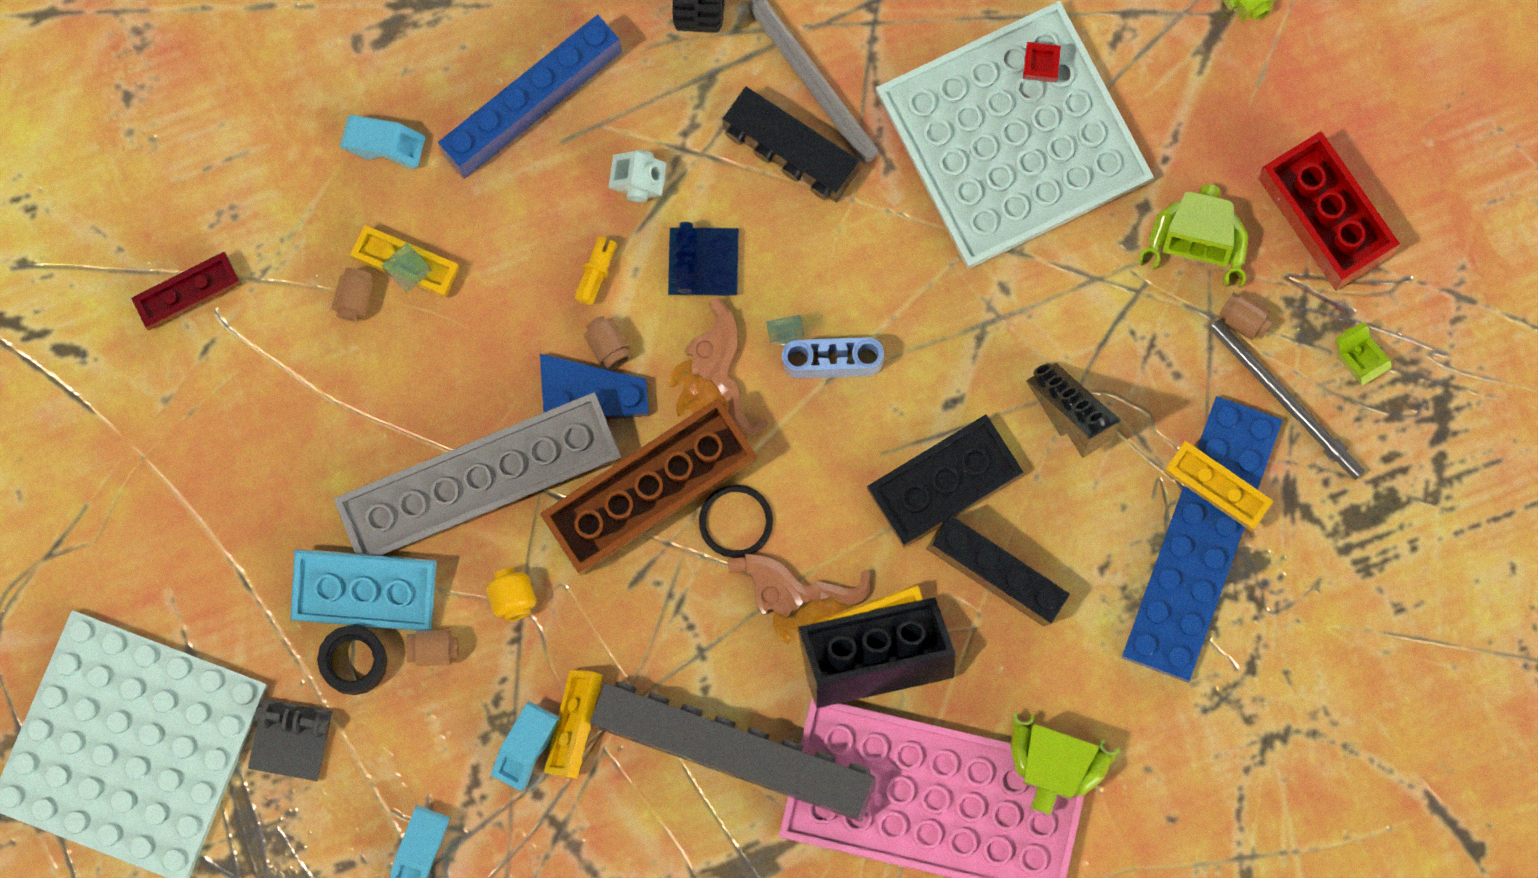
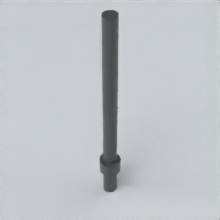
M1217 320L1209 328L1325 449L1323 453L1332 462L1336 461L1354 480H1357L1365 472L1347 453L1348 447L1339 438L1335 440L1220 320Z

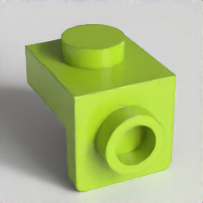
M1223 0L1229 10L1234 9L1243 23L1252 18L1255 21L1262 19L1272 11L1271 7L1274 3V0Z
M1365 322L1346 329L1335 339L1340 361L1362 386L1392 368L1390 359L1372 340L1369 327Z

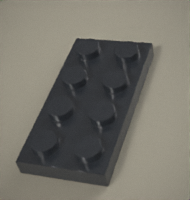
M986 414L869 484L867 490L902 546L906 547L939 527L944 519L950 515L954 517L1020 478L1024 472Z

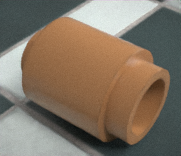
M346 268L344 275H340L331 307L337 312L336 316L338 318L356 322L357 318L365 317L374 286L371 283L372 275L370 273L355 268Z
M1235 292L1231 294L1219 313V316L1225 319L1224 323L1252 341L1256 336L1263 338L1273 323V320L1268 318L1271 313L1270 310L1244 294L1239 296Z
M601 316L587 324V331L583 337L600 365H605L607 370H612L631 358V354L628 351L630 346L613 318L605 319L604 316Z
M416 630L415 634H407L406 657L408 663L416 662V666L451 665L452 658H458V637H452L451 630Z

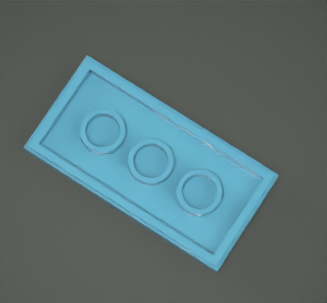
M296 549L294 550L290 620L404 630H432L437 560Z

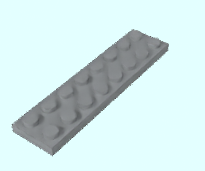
M593 392L333 499L355 553L382 556L622 457L596 393Z

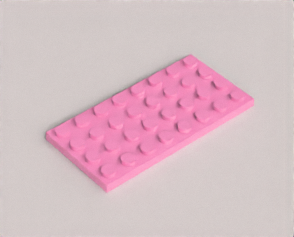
M813 697L811 698L800 744L803 746L801 752L815 756L816 751H820L836 757L835 764L848 768L850 763H855L870 769L869 776L874 777L876 784L862 822L788 797L779 838L946 878L1067 877L1084 796L1074 795L1071 800L1057 796L1051 815L1031 809L1036 788L1023 784V777L1016 773L1010 743L840 703L816 709Z

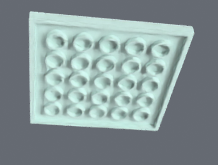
M1060 1L876 87V93L967 269L973 268L1154 180L1151 170ZM1027 42L1061 46L1057 83L1022 79Z
M72 610L0 777V813L163 877L190 878L255 721L256 709L260 708L269 686Z

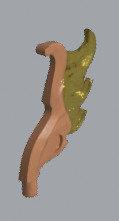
M718 297L708 303L716 317V323L709 331L694 338L686 347L685 353L688 356L692 355L693 359L678 364L671 372L670 387H674L678 380L684 382L683 391L677 401V415L681 417L685 408L691 410L694 414L719 398L743 435H753L766 429L768 422L762 419L753 423L745 418L737 383L728 377V370L736 354L739 338L731 310L728 311L721 298Z
M745 554V557L728 559L729 573L747 571V574L751 575L755 585V601L762 615H766L769 610L774 611L773 629L775 634L781 641L788 644L791 641L786 634L789 629H793L798 633V627L817 623V620L858 606L867 598L870 591V573L867 570L861 573V582L854 589H846L818 581L809 586H804L796 580L784 565L774 559Z

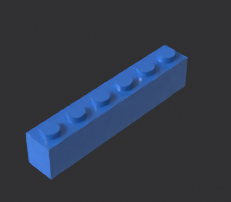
M597 14L439 140L438 145L443 156L461 177L465 179L621 54L620 39Z

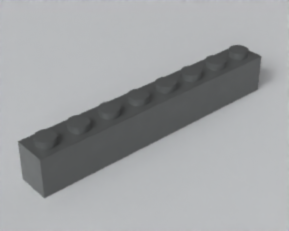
M616 681L615 686L604 683L590 720V724L596 729L856 821H863L876 784L874 777L869 776L870 769L855 763H850L848 768L835 764L836 757L820 751H816L815 756L801 752L802 745L783 739L781 744L768 740V733L749 727L748 732L735 729L736 723L724 717L716 716L714 721L701 717L703 711L683 704L681 709L668 705V698L650 692L648 698L635 694L637 688L624 682Z

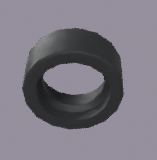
M353 625L337 628L328 634L319 647L317 657L319 672L327 684L342 694L354 696L367 693L376 687L386 673L388 662L386 650L377 636L364 627ZM344 641H362L372 651V668L360 680H344L337 676L333 670V653Z

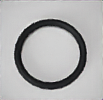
M728 485L713 492L705 500L699 515V529L706 544L716 553L731 558L745 557V554H753L761 549L767 542L773 526L772 511L766 499L758 491L742 485ZM730 492H741L752 496L760 503L765 513L766 525L761 538L754 545L743 550L733 551L719 546L712 540L706 528L707 512L711 504L720 496Z

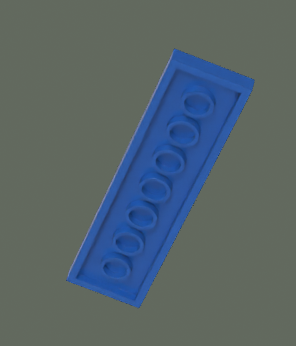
M1216 396L1197 449L1258 490L1283 420ZM1184 485L1121 658L1189 683L1244 526Z

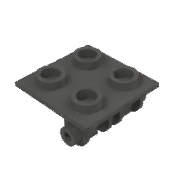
M263 699L261 708L258 707L255 713V721L258 723L248 769L318 782L332 711Z

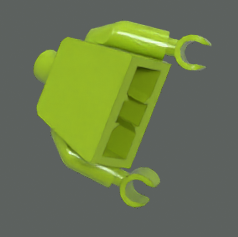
M1205 184L1201 186L1199 193L1186 192L1181 202L1171 203L1157 215L1148 241L1151 242L1149 248H1145L1140 253V264L1142 266L1143 259L1147 254H1153L1157 259L1152 269H1157L1161 261L1158 252L1160 246H1164L1163 253L1227 267L1228 263L1231 262L1230 270L1226 271L1223 275V284L1227 287L1229 285V275L1235 273L1239 277L1238 288H1240L1246 281V274L1241 269V264H1244L1246 260L1248 233L1239 216L1234 214V204L1229 200L1219 198L1220 190L1217 186Z
M1018 712L1013 714L1011 724L1013 731L1010 746L1016 773L1023 777V784L1036 788L1030 807L1035 811L1051 815L1057 796L1071 800L1074 795L1084 796L1104 779L1110 764L1114 762L1120 752L1118 746L1114 752H1107L1103 747L1105 739H1102L1097 746L1034 724L1035 718L1033 714H1030L1028 722H1020L1017 719Z

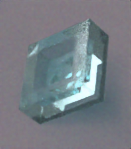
M408 243L381 265L405 293L432 271L431 267Z
M801 315L766 321L770 343L777 342L778 345H787L793 340H798V337H804Z

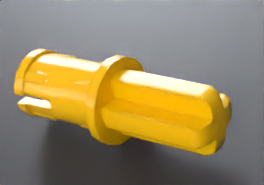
M597 237L588 263H584L582 266L584 273L574 295L575 299L581 304L592 305L603 279L609 276L607 269L618 247L617 243L611 239L605 252H603L602 250L607 238Z

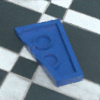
M540 354L543 413L595 392L606 420L649 416L646 379Z

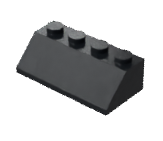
M935 597L798 627L806 677L816 709L954 678L956 653Z

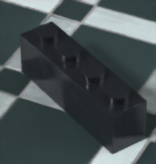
M745 86L722 118L725 135L730 140L739 145L744 142L754 149L753 153L766 163L773 161L782 167L781 171L783 174L795 182L801 179L810 185L811 192L822 200L826 201L830 198L837 203L860 170L859 159L747 86Z
M952 515L944 519L926 547L928 551L1043 627L1052 624L1070 595L1069 592Z

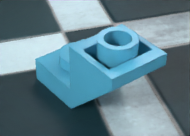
M349 115L339 148L366 160L382 156L406 168L413 169L418 167L426 136L396 122Z
M528 701L499 750L491 776L522 792L528 785L537 758L550 745L560 717Z
M416 805L396 854L389 878H428L433 861L442 845L450 817Z

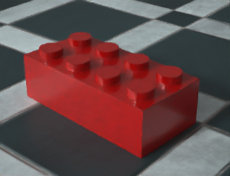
M1319 131L1263 166L1258 177L1259 181L1335 291L1395 254L1400 245L1399 241L1322 131Z

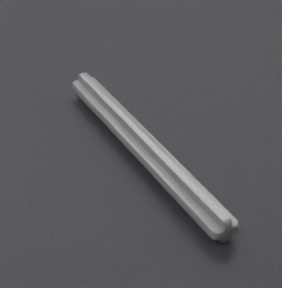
M752 0L748 4L750 12L863 163L873 160L878 155V149L767 0Z

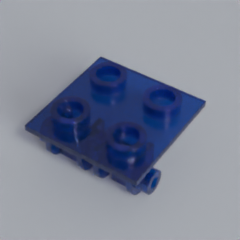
M681 222L679 223V228H670L668 295L737 296L739 228H693V223Z

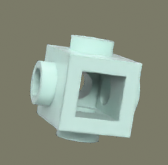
M644 150L613 155L608 188L627 195L626 198L630 201L639 203L647 202V198L662 196L667 163L653 158V153Z

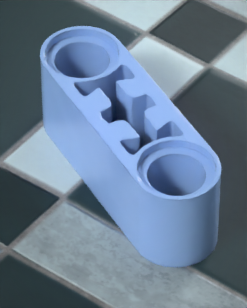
M868 337L793 340L782 351L784 371L790 377L796 379L873 376L881 370L884 358V350L880 342ZM871 350L876 353L878 358L871 364H865L859 360L858 356L862 351ZM848 351H852V364H848ZM799 352L805 354L808 360L802 366H794L788 361L789 357ZM813 352H818V365H814ZM829 353H836V364H830Z

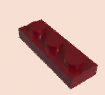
M223 251L131 299L145 328L149 331L241 285V282L227 254Z

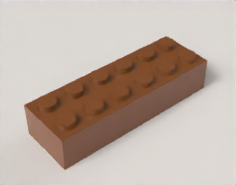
M717 398L547 508L540 515L581 576L756 462L757 455L720 399Z

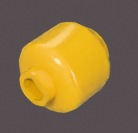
M513 567L495 572L493 574L495 579L486 586V593L494 616L504 618L505 622H513L531 615L530 609L536 605L537 601L528 574L515 572Z

